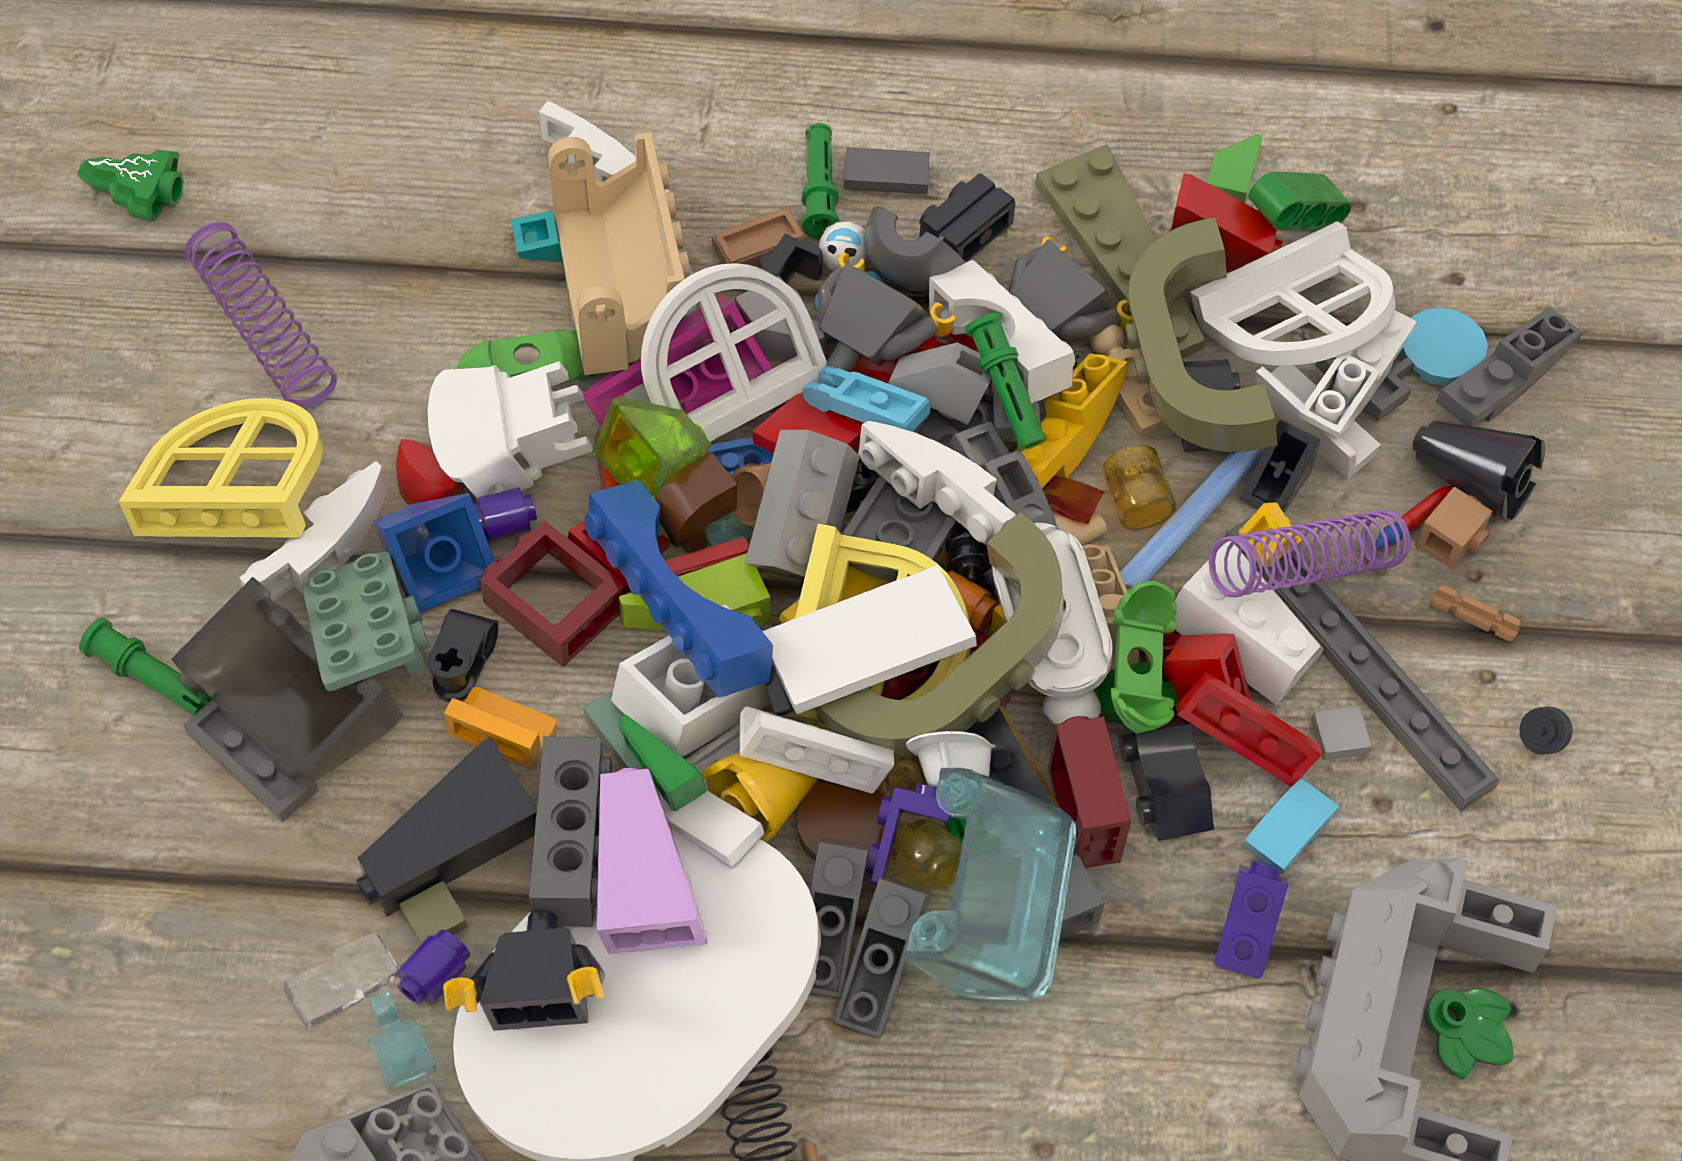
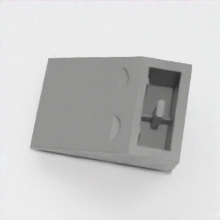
M431 1081L303 1132L289 1161H484V1159Z

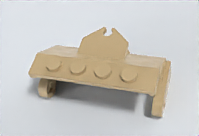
M651 132L640 133L634 136L636 161L604 181L595 179L591 149L585 140L578 137H565L553 143L549 149L548 160L554 216L564 264L572 321L575 323L584 375L629 369L628 363L637 362L641 358L643 338L652 314L663 298L677 284L690 276L687 252L678 251V248H683L680 222L671 221V219L676 218L673 192L665 193V190L669 189L666 163L658 164ZM575 155V162L566 163L567 156Z

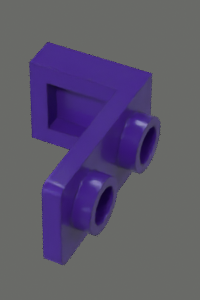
M918 784L916 792L895 787L893 797H883L877 820L878 825L885 826L881 844L872 843L865 867V872L873 874L871 884L877 885L879 878L886 877L902 811L950 823L954 803L944 800L945 790Z
M1252 860L1250 867L1239 865L1234 893L1215 957V965L1217 967L1254 978H1261L1263 976L1288 888L1287 878L1279 876L1281 868L1257 860Z

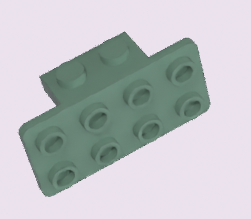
M389 552L365 554L352 563L332 570L319 571L309 578L310 580L302 585L321 679L326 690L333 691L404 664L409 675L427 669L422 650L429 648L430 644L421 623L423 619L414 596L405 598Z

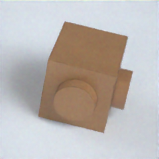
M1453 487L1424 522L1415 546L1454 570L1469 551L1477 554L1489 538L1491 531L1487 530L1486 526L1493 511L1482 505L1476 497L1467 495Z

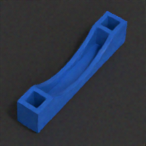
M640 480L589 493V513L585 515L584 519L589 537L593 541L596 540L603 548L611 566L617 567L624 575L632 593L639 595L648 606L653 620L656 623H661L669 633L677 651L683 652L693 664L698 678L702 682L706 681L718 698L770 682L773 644L753 619L748 615L729 610L702 597L686 586L666 564L658 548L660 505Z

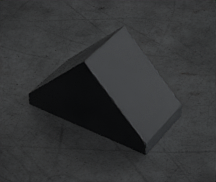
M1280 419L1276 426L1277 446L1264 449L1240 499L1258 509L1264 503H1278L1283 513H1285L1310 476L1322 439L1284 419Z

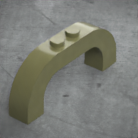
M1215 217L1178 227L1152 243L1140 256L1131 273L1128 297L1132 323L1125 324V330L1130 350H1139L1140 357L1134 358L1139 384H1148L1152 402L1162 421L1174 433L1190 443L1223 452H1247L1277 446L1276 419L1265 383L1236 390H1215L1194 381L1184 367L1168 311L1173 300L1185 289L1196 284L1226 278L1227 271L1225 249Z
M1020 512L987 542L989 563L1017 589L1020 595L1018 607L1012 617L936 688L918 698L894 700L880 696L867 687L815 707L818 719L833 733L891 749L894 751V757L916 756L906 746V743L911 738L934 732H966L977 721L984 722L989 719L998 709L1001 698L1012 688L1019 690L1032 678L1035 667L1043 660L1053 646L1061 627L1064 610L1062 573L1055 550L1044 533Z

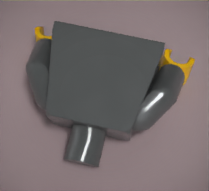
M1047 236L1042 240L1041 247H1037L1015 261L1009 293L1016 296L1021 304L1036 318L1041 319L1047 328L1061 341L1073 342L1098 335L1111 325H1118L1123 330V333L1126 334L1125 324L1132 323L1131 316L1127 315L1130 310L1129 301L1122 300L1119 302L1116 310L1110 309L1113 303L1106 289L1066 255V246H1062L1059 249L1053 243V238Z
M847 253L839 255V267L835 268L818 288L820 330L838 342L829 356L826 365L850 373L860 356L881 366L885 361H894L915 350L934 336L942 337L950 334L956 317L953 314L948 319L938 318L943 309L941 303L933 304L929 317H923L926 311L917 302L866 274L864 259H860L859 263L854 266L849 264V254Z

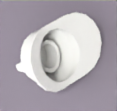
M952 731L919 735L911 738L906 743L908 750L919 757L928 785L938 789L950 790L955 798H969L972 786L982 784L988 780L991 749L996 748V745L991 744L977 734Z

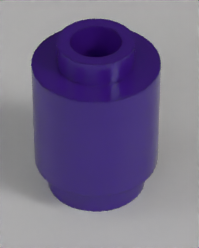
M519 487L477 498V503L473 504L488 542L531 531L530 522L537 520L531 494L522 496Z
M441 929L435 936L428 935L396 971L401 980L397 986L402 994L413 1003L420 1005L425 1001L433 1005L444 994V984L451 979L458 978L466 969L465 961L470 957V952L456 936L444 929Z

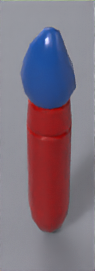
M1443 486L1435 490L1401 516L1409 532L1427 520L1453 489L1452 486ZM1395 522L1393 524L1399 534V539L1401 541L1403 538V533L1401 531L1399 524ZM1387 525L1383 530L1387 536L1389 547L1397 544L1391 526ZM1381 532L1375 543L1378 549L1385 548Z

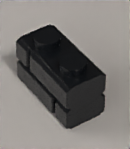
M982 173L977 174L968 183L964 181L957 183L951 190L948 199L940 206L931 205L924 211L919 221V238L926 232L937 238L942 235L944 237L942 241L958 253L966 263L1013 224L1016 202L1000 187L996 188L995 183Z

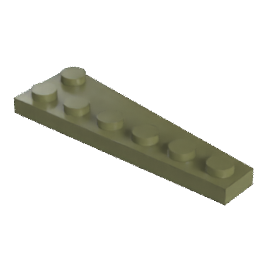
M1105 144L1036 173L1035 185L1120 302L1122 300L1129 301L1128 287L1132 270L1143 252L1156 240L1110 147ZM1181 292L1173 300L1168 311L1183 359L1203 350L1205 338Z

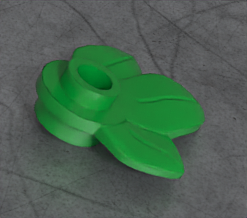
M1479 987L1473 988L1464 994L1456 990L1444 989L1430 997L1424 1013L1425 1022L1429 1030L1437 1036L1438 1057L1451 1073L1460 1079H1464L1471 1072L1475 1060L1491 1065H1505L1513 1060L1511 1037L1506 1028L1500 1024L1511 1011L1510 1005L1503 997L1493 991ZM1448 1006L1453 1010L1456 1021L1448 1015Z

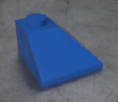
M468 493L415 503L373 520L385 551L390 553L397 578L406 596H414L420 612L480 588V579L485 569L495 561L472 499Z

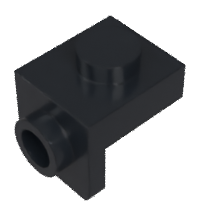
M785 233L773 252L764 254L758 268L771 273L775 277L780 276L786 284L789 283L795 272L818 281L822 275L823 251L807 240H799Z

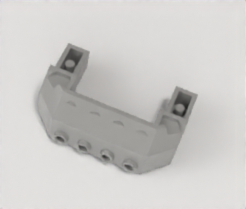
M1459 858L1413 859L1352 890L1343 913L1334 912L1329 924L1326 941L1333 942L1334 947L1331 958L1323 956L1316 979V985L1324 987L1321 1002L1312 1001L1305 1025V1030L1313 1032L1310 1048L1301 1047L1294 1072L1295 1076L1303 1078L1299 1091L1300 1099L1337 1157L1348 1161H1508L1513 1138L1512 1134L1416 1106L1421 1080L1410 1077L1438 947L1442 946L1534 973L1549 950L1556 905L1465 880L1464 875L1467 861Z

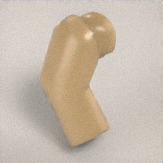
M1053 513L1058 530L1066 534L1069 532L1080 542L1081 546L1106 534L1108 531L1104 519L1097 513L1079 523Z

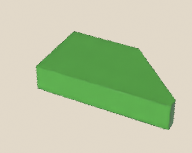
M1254 135L1215 152L1207 183L1245 203L1263 136Z

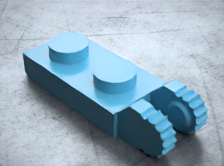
M829 365L825 366L818 373L817 379H819V382H809L802 390L803 398L809 406L811 405L813 408L816 407L824 412L831 410L863 423L873 421L913 432L930 414V401L926 397L855 371L850 373L839 368L835 369Z

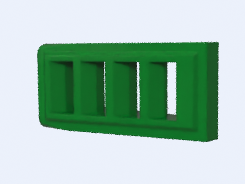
M628 715L619 719L618 726L624 743L643 769H649L657 790L672 811L681 809L706 793L707 790L703 776L697 768Z

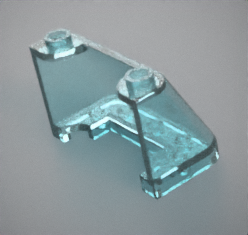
M941 768L936 791V800L939 807L951 817L967 818L951 910L931 911L919 917L912 927L905 959L960 998L1036 999L1050 987L1054 975L1076 840V825L1073 819L1058 806L967 768Z

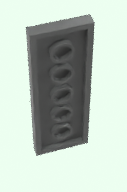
M986 389L968 425L956 419L946 418L939 411L930 407V414L913 432L950 448L948 443L954 434L989 421L994 426L991 389ZM1003 441L1005 446L1008 444L1009 441ZM879 475L841 535L908 547L936 562L959 522L951 515L945 514L934 501L919 509L908 498L898 494L893 486ZM849 563V566L888 582L897 580V571Z

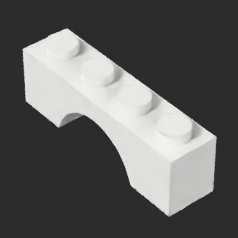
M971 260L948 273L929 277V312L933 304L941 303L943 309L938 318L948 319L954 314L956 317L951 331L953 335L966 333L965 326L978 317L994 312L1003 314L1005 322L1002 326L1010 346L1017 348L1019 353L1016 367L1031 403L1072 387L1075 356L1069 344L1061 341L1050 331L1045 323L1026 309L1016 296L1011 295L1003 288L991 273H987L974 260Z

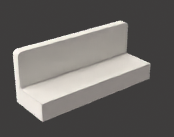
M1294 365L1279 366L1272 373L1262 366L1255 372V385L1265 383L1273 411L1281 419L1322 439L1318 453L1347 480L1380 453L1381 444L1355 421L1337 438L1298 417L1299 411L1317 386Z
M747 706L740 713V756L872 794L894 766V751Z

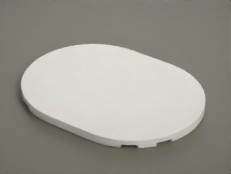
M671 828L707 933V944L608 954L597 932V907L593 909L592 926H557V928L571 930L576 944L587 946L605 973L602 984L604 997L597 999L596 995L586 996L588 1023L493 1031L480 1002L477 1004V1011L474 1013L466 1012L465 1006H460L454 1029V1064L463 1093L474 1113L487 1130L506 1146L537 1161H633L635 1156L653 1150L665 1144V1147L673 1145L705 1122L790 1026L806 1002L815 982V969L818 962L819 947L821 946V930L818 915L810 891L802 876L779 851L759 839L731 867ZM598 865L596 867V877H598ZM531 911L511 932L527 931L528 916Z

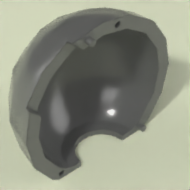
M881 206L873 207L866 223V253L874 271L891 286L913 294L929 293V277L948 273L965 263L958 253L942 241L944 238L942 235L937 238L926 232L918 239L906 240L896 232L898 215Z

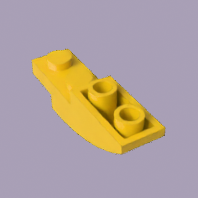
M1089 353L1073 370L1072 387L1053 394L1044 401L1046 417L1041 422V429L1047 440L1041 445L1022 451L1041 488L1053 476L1067 479L1091 448L1120 393L1129 369L1127 361Z

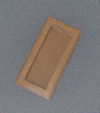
M786 207L713 234L712 245L723 264L755 266L760 263L765 253L773 252L785 233L799 240H807V237L790 208Z

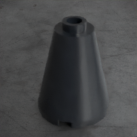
M1432 421L1427 427L1422 426L1418 430L1412 445L1413 451H1416L1417 462L1452 487H1456L1467 495L1476 497L1482 505L1493 511L1492 516L1507 522V518L1513 520L1517 517L1532 494L1536 485L1535 482L1530 481L1533 466L1538 469L1542 468L1546 449L1544 440L1533 435L1440 421Z

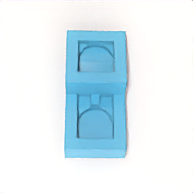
M1301 778L1284 794L1244 840V847L1264 862L1281 868L1280 874L1283 875L1308 844L1311 845L1339 811L1340 806Z

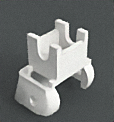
M560 361L511 378L507 372H501L496 365L483 368L443 370L436 376L433 382L428 402V429L433 452L442 470L453 481L463 482L476 498L517 487L520 488L522 493L524 489L534 486L533 480L535 481L542 477V468L593 451L592 443L586 436L575 439V433L578 432V428L572 419L570 404L584 400L583 392L578 385L558 391H551V386L569 380L568 372ZM520 452L529 463V468L523 469L513 455Z

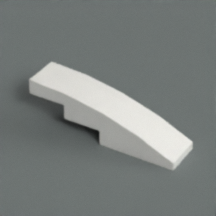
M547 101L539 111L543 140L553 144L565 137H578L589 144L596 180L604 181L636 161V156L617 140L576 114L550 101ZM568 155L569 163L575 162V155Z

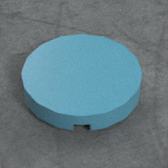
M1433 308L1423 310L1411 317L1417 323L1413 333L1400 351L1402 353V360L1408 358L1414 363L1413 370L1420 374L1419 379L1428 384L1446 387L1486 359L1488 343L1483 330L1472 318L1456 310Z

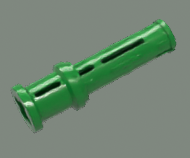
M823 123L811 124L809 129H806L807 185L802 190V203L806 207V214L802 218V229L805 234L816 239H821L829 226L840 222L838 215L835 213V206L839 202V191L832 181V129Z
M994 312L971 321L965 326L967 336L973 337L981 356L979 361L980 369L985 374L991 375L1003 409L1017 439L1019 449L1021 451L1041 445L1047 438L1042 432L1030 397L1016 367L1019 353L1017 348L1010 346L1003 329L1004 316L1000 312ZM989 336H990L991 339H992V342H993V344H994V348H993V346H992V343H991V341H990ZM1011 388H1012V391H1013V393H1014V395H1015V398H1016V400H1017V403H1018V405H1019V408H1020V410H1021V413H1022V415H1023V420H1022V418H1021V416H1020V413H1019V411H1018V408H1017V406H1016V403H1015V401H1014V399H1013V396H1012V394H1011V391H1010Z
M106 618L96 619L82 635L79 643L80 653L87 657L95 656L110 665L111 672L119 677L132 676L183 708L192 716L206 706L203 703L204 700L210 703L215 699V694L212 691L206 690L147 653L143 641L136 637L127 638L113 629L112 622Z

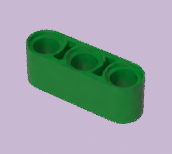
M1270 172L1258 179L1248 193L1249 200L1269 223L1278 230H1320L1337 221L1342 223L1352 210L1351 202L1324 174Z

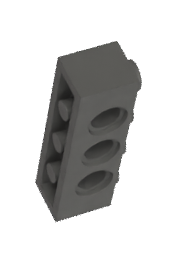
M543 736L529 902L531 913L538 910L554 913L558 917L557 926H592L593 909L597 907L598 877H596V867L599 856L600 774L612 773V758L603 756L601 737Z

